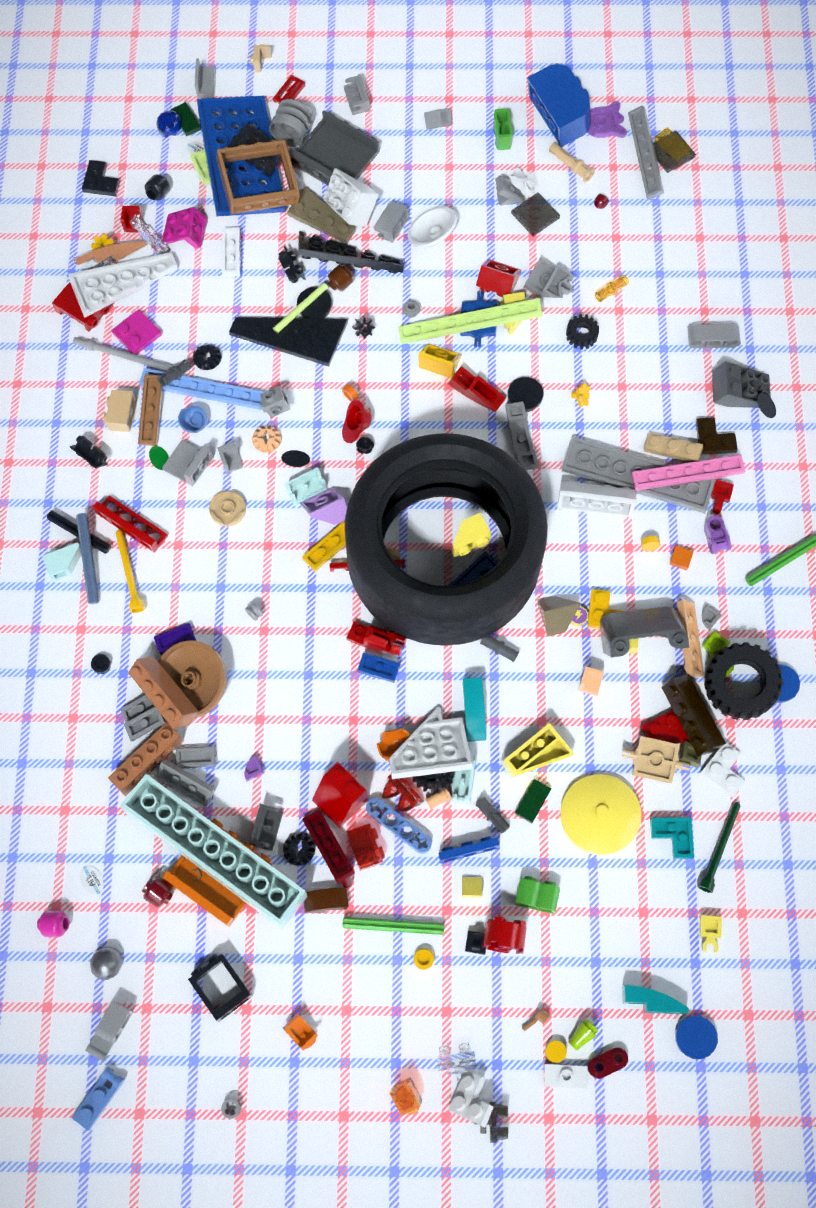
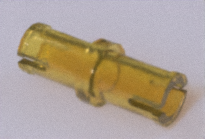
M622 275L615 281L608 282L604 288L595 292L597 301L602 302L609 296L616 295L620 289L629 285L628 278Z

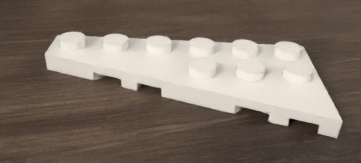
M172 252L70 273L68 275L85 318L177 270V263Z

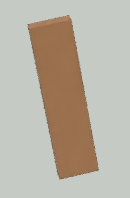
M144 374L138 444L142 446H157L163 390V384L160 385L158 382V376L160 375Z

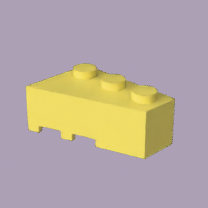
M549 723L500 763L510 776L515 778L575 754Z

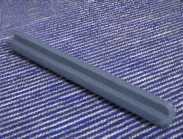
M79 513L76 515L87 601L88 604L94 605L99 603L88 516L85 513Z

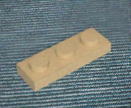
M648 433L644 446V452L688 462L699 461L703 450V444Z

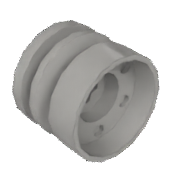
M293 99L282 100L276 110V115L271 121L269 131L277 141L285 140L288 146H299L304 140L306 130L309 128L313 115L309 108L299 101Z

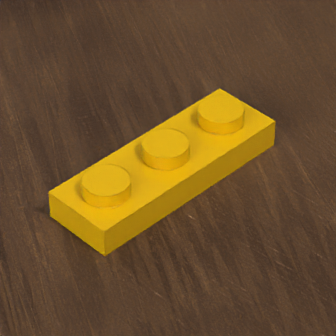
M343 521L302 556V560L314 572L346 546L345 522Z

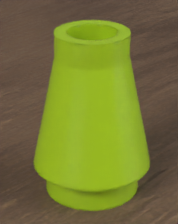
M586 1018L583 1022H580L568 1043L578 1051L582 1046L595 1038L599 1030Z

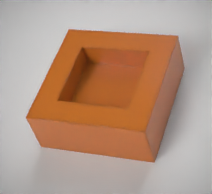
M675 546L669 565L687 571L694 551Z

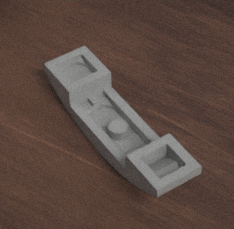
M524 402L505 404L516 460L525 470L539 468L527 424Z

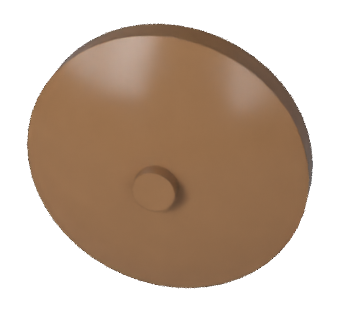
M192 640L177 643L165 651L158 662L199 711L195 718L202 717L211 712L221 701L227 685V670L220 654L213 647Z

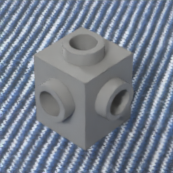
M281 386L260 394L262 400L260 402L261 409L264 413L267 412L270 418L291 410L288 396Z

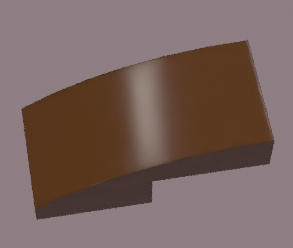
M346 887L306 892L307 898L304 901L305 914L325 913L327 910H346L349 907Z

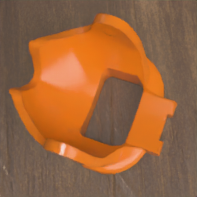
M403 728L382 732V741L376 743L379 754L384 760L389 762V758L411 735Z

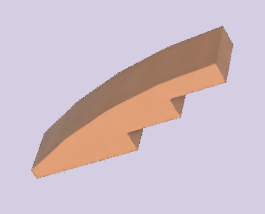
M145 241L108 244L86 251L72 259L76 265H80L91 258L95 263H99L110 256L113 261H118L147 244Z

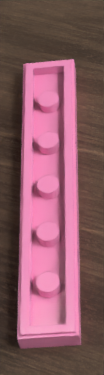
M740 454L632 471L631 478L634 490L639 491L745 474L746 470L742 455Z

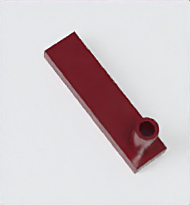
M320 809L302 818L336 883H341L346 888L353 885L351 876L355 872Z

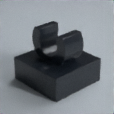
M468 931L465 947L466 953L486 954V947H482L484 933Z

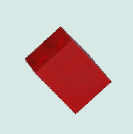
M337 762L322 777L312 801L340 829L367 803L368 796L367 790Z

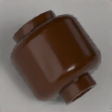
M337 265L328 274V279L330 280L328 284L334 291L338 289L343 292L353 283L352 277L354 275L345 265Z

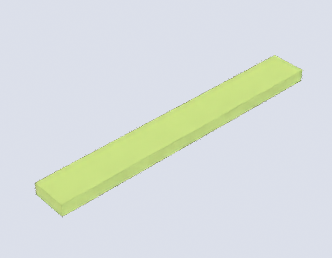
M540 298L402 325L398 326L400 342L403 345L542 317L543 315Z

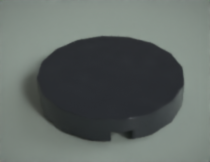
M311 287L302 291L297 298V306L318 287ZM325 290L300 315L303 318H325L328 316L332 308L330 294Z
M530 377L515 379L510 384L507 392L509 403L523 401L526 412L533 411L539 407L544 397L541 384Z

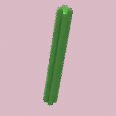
M816 534L747 576L745 580L748 585L753 586L816 547Z
M343 917L342 922L344 929L444 934L443 923Z

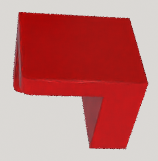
M122 205L120 221L124 232L142 233L143 216L140 206Z

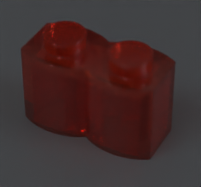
M369 823L347 831V836L360 872L383 864L382 859L385 858L382 846H377L376 839H379L375 827L371 828Z

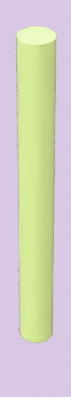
M323 282L282 319L273 330L279 333L328 288L327 284Z

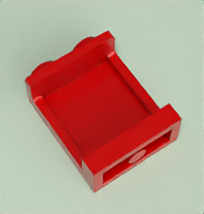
M70 282L52 302L56 313L68 315L84 325L88 332L98 325L99 320L110 309V305L84 318Z

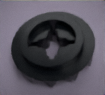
M204 343L201 347L197 346V350L193 352V362L201 370L216 368L222 359L219 348L213 346L212 343L210 345ZM209 352L210 357H207V359H205L204 361L203 355H207V353Z
M295 833L288 837L283 844V854L290 864L302 866L309 863L314 857L315 845L309 836ZM302 842V848L305 849V851L300 852L296 857V850H294L292 847H298V845Z

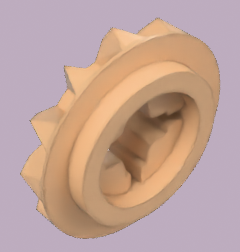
M266 424L264 427L259 426L253 432L252 443L260 452H273L280 446L281 435L274 426L270 427ZM266 433L269 436L267 444H265L264 439H261L265 437Z

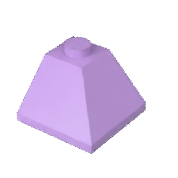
M333 487L300 503L301 507L312 518L333 525L345 522L347 505L344 498Z

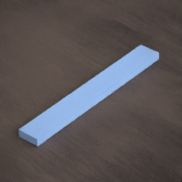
M144 368L139 385L143 387L144 374L162 375L165 372ZM181 375V378L178 380H173L167 384L162 390L262 410L260 394L266 392Z

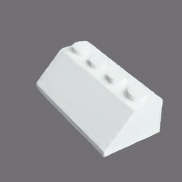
M572 480L561 481L557 509L632 518L637 501L636 490L629 487L616 488L611 485L599 486L590 482L575 483Z

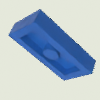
M363 652L357 672L395 683L400 663Z

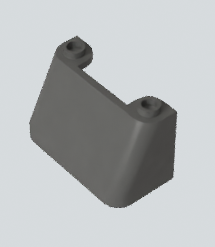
M669 606L608 613L600 620L603 653L611 658L621 657L628 653L630 647L629 639L644 637H665L668 639L669 644L676 649L690 648L687 632L676 610Z

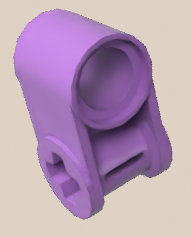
M719 516L710 517L704 526V533L710 553L713 555L722 550L730 551L732 549L731 540L727 534L723 519ZM714 524L717 526L718 529L714 530L710 527V525Z

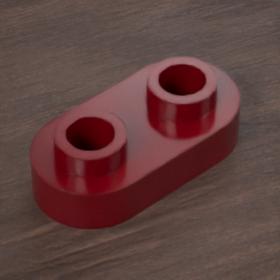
M615 1047L592 1058L588 1063V1073L595 1079H602L623 1069L628 1064L627 1052L622 1048ZM616 1054H619L622 1058L619 1063L614 1060ZM597 1063L601 1064L603 1067L601 1072H598L595 1069V1065Z

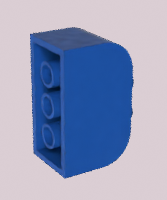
M552 64L527 77L529 98L560 147L577 140L589 131L591 126L589 93L586 89L582 88L579 77L575 76L570 68L562 64Z

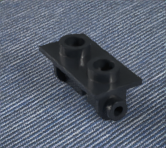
M283 246L285 252H280L278 259L282 267L286 269L285 273L288 280L293 284L297 283L300 277L306 280L303 274L305 270L297 262L298 256L295 251Z
M79 435L76 438L77 444L69 447L95 469L108 465L106 453L97 446H93V449H91L93 443L85 436Z

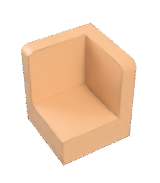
M585 666L578 691L597 696L604 671Z

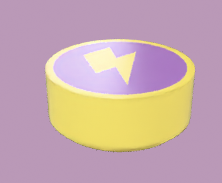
M579 606L571 624L577 627L585 625L588 620L587 610Z

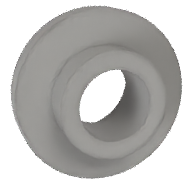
M409 300L403 304V313L407 317L414 318L419 314L420 305L418 302Z

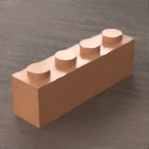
M154 656L136 659L128 674L173 729L189 726L199 711Z

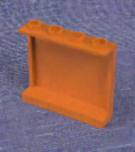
M214 818L211 821L225 831L222 828L224 825ZM229 830V832L225 831L273 867L270 863L272 859L264 853L261 855L257 854L254 851L256 848L247 841L245 843L239 841V836L232 830ZM183 855L171 871H166L162 876L165 881L228 927L232 925L247 904ZM195 869L199 870L202 873L201 879L196 882L192 881V879H197L199 877L198 872H192V870Z

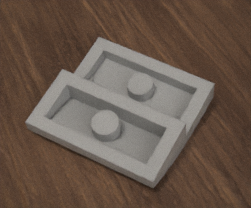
M146 695L120 709L125 720L124 727L131 742L166 723V719Z

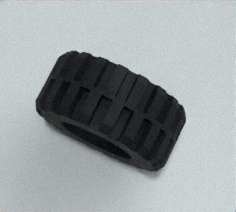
M743 642L741 645L734 643L730 647L726 646L713 657L705 673L704 687L707 690L708 700L713 702L712 706L715 709L722 711V715L732 716V719L735 720L739 718L750 720L768 712L777 702L782 692L783 679L781 675L783 672L781 667L778 668L777 659L770 656V651L767 649L763 651L760 649V645L755 644L751 646L749 642ZM745 664L751 666L759 673L762 687L755 697L741 699L729 692L725 685V675L732 666Z

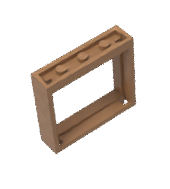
M273 140L266 143L257 142L252 145H239L232 148L224 147V149L217 150L216 161L230 214L299 203L300 193L285 140ZM280 154L289 190L233 199L224 163Z

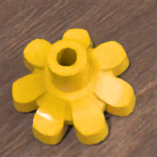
M102 234L101 238L95 236V243L91 244V248L95 249L113 244L114 241L111 238L107 239L108 236L106 234Z
M582 383L580 387L576 388V391L571 392V398L577 399L579 407L589 405L587 400L590 398V393H588L590 391L589 385Z

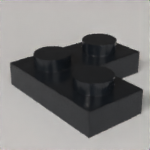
M89 160L81 189L83 193L116 197L120 185L119 178L104 177L107 169L106 162Z

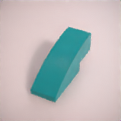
M482 677L462 679L467 742L486 741Z
M624 985L622 987V1004L643 1005L644 1013H689L688 1007L664 993L640 986Z

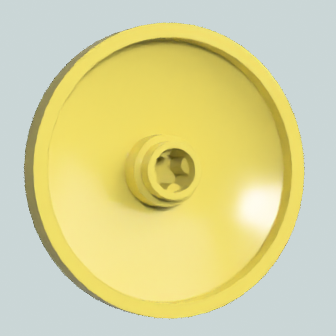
M595 774L578 780L568 789L561 804L560 819L566 836L576 847L594 855H609L621 851L633 841L641 824V807L637 796L626 783L613 776Z

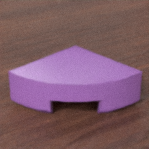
M257 755L251 757L246 765L244 772L246 782L265 774Z

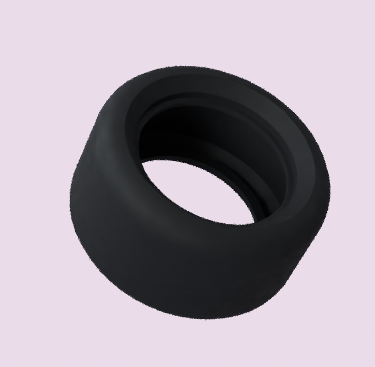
M439 433L418 436L397 444L384 452L370 464L359 478L351 494L345 515L347 566L353 587L362 603L380 623L391 631L407 639L430 645L450 646L471 643L485 638L507 625L524 608L536 587L547 544L548 525L546 511L540 492L531 476L515 458L504 450L482 439L461 434ZM434 497L458 498L476 505L493 519L502 534L506 551L497 565L479 579L457 586L432 585L410 576L391 558L384 544V538L389 526L402 511L419 501Z

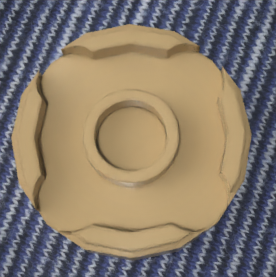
M221 491L214 495L209 504L211 518L215 523L224 527L235 526L240 523L245 517L247 510L245 500L235 491Z

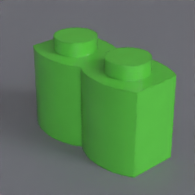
M508 108L495 109L493 132L495 134V146L498 151L510 150L512 146L513 128L510 124L511 114Z
M524 876V879L520 878L514 905L555 914L560 887L556 886V883L552 881L540 883L536 882L534 877Z

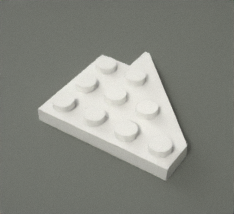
M437 707L389 758L392 779L472 769V761L462 717L443 720L441 709Z

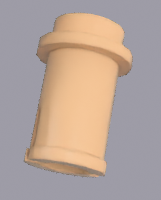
M442 789L441 793L437 792L425 798L430 810H432V808L444 802L448 803L451 796L447 789Z

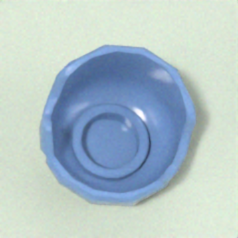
M191 405L181 409L178 415V423L186 432L198 433L207 426V414L202 408Z

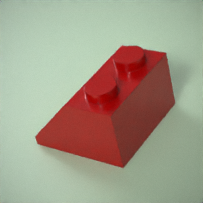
M488 259L481 265L476 286L480 287V290L484 292H496V295L500 297L512 294L522 270Z

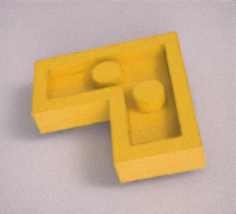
M591 589L587 627L600 629V620L605 614L624 612L609 609L610 591Z

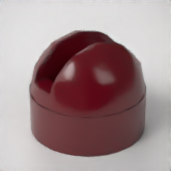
M598 194L594 200V205L598 209H604L609 203V199L603 194Z

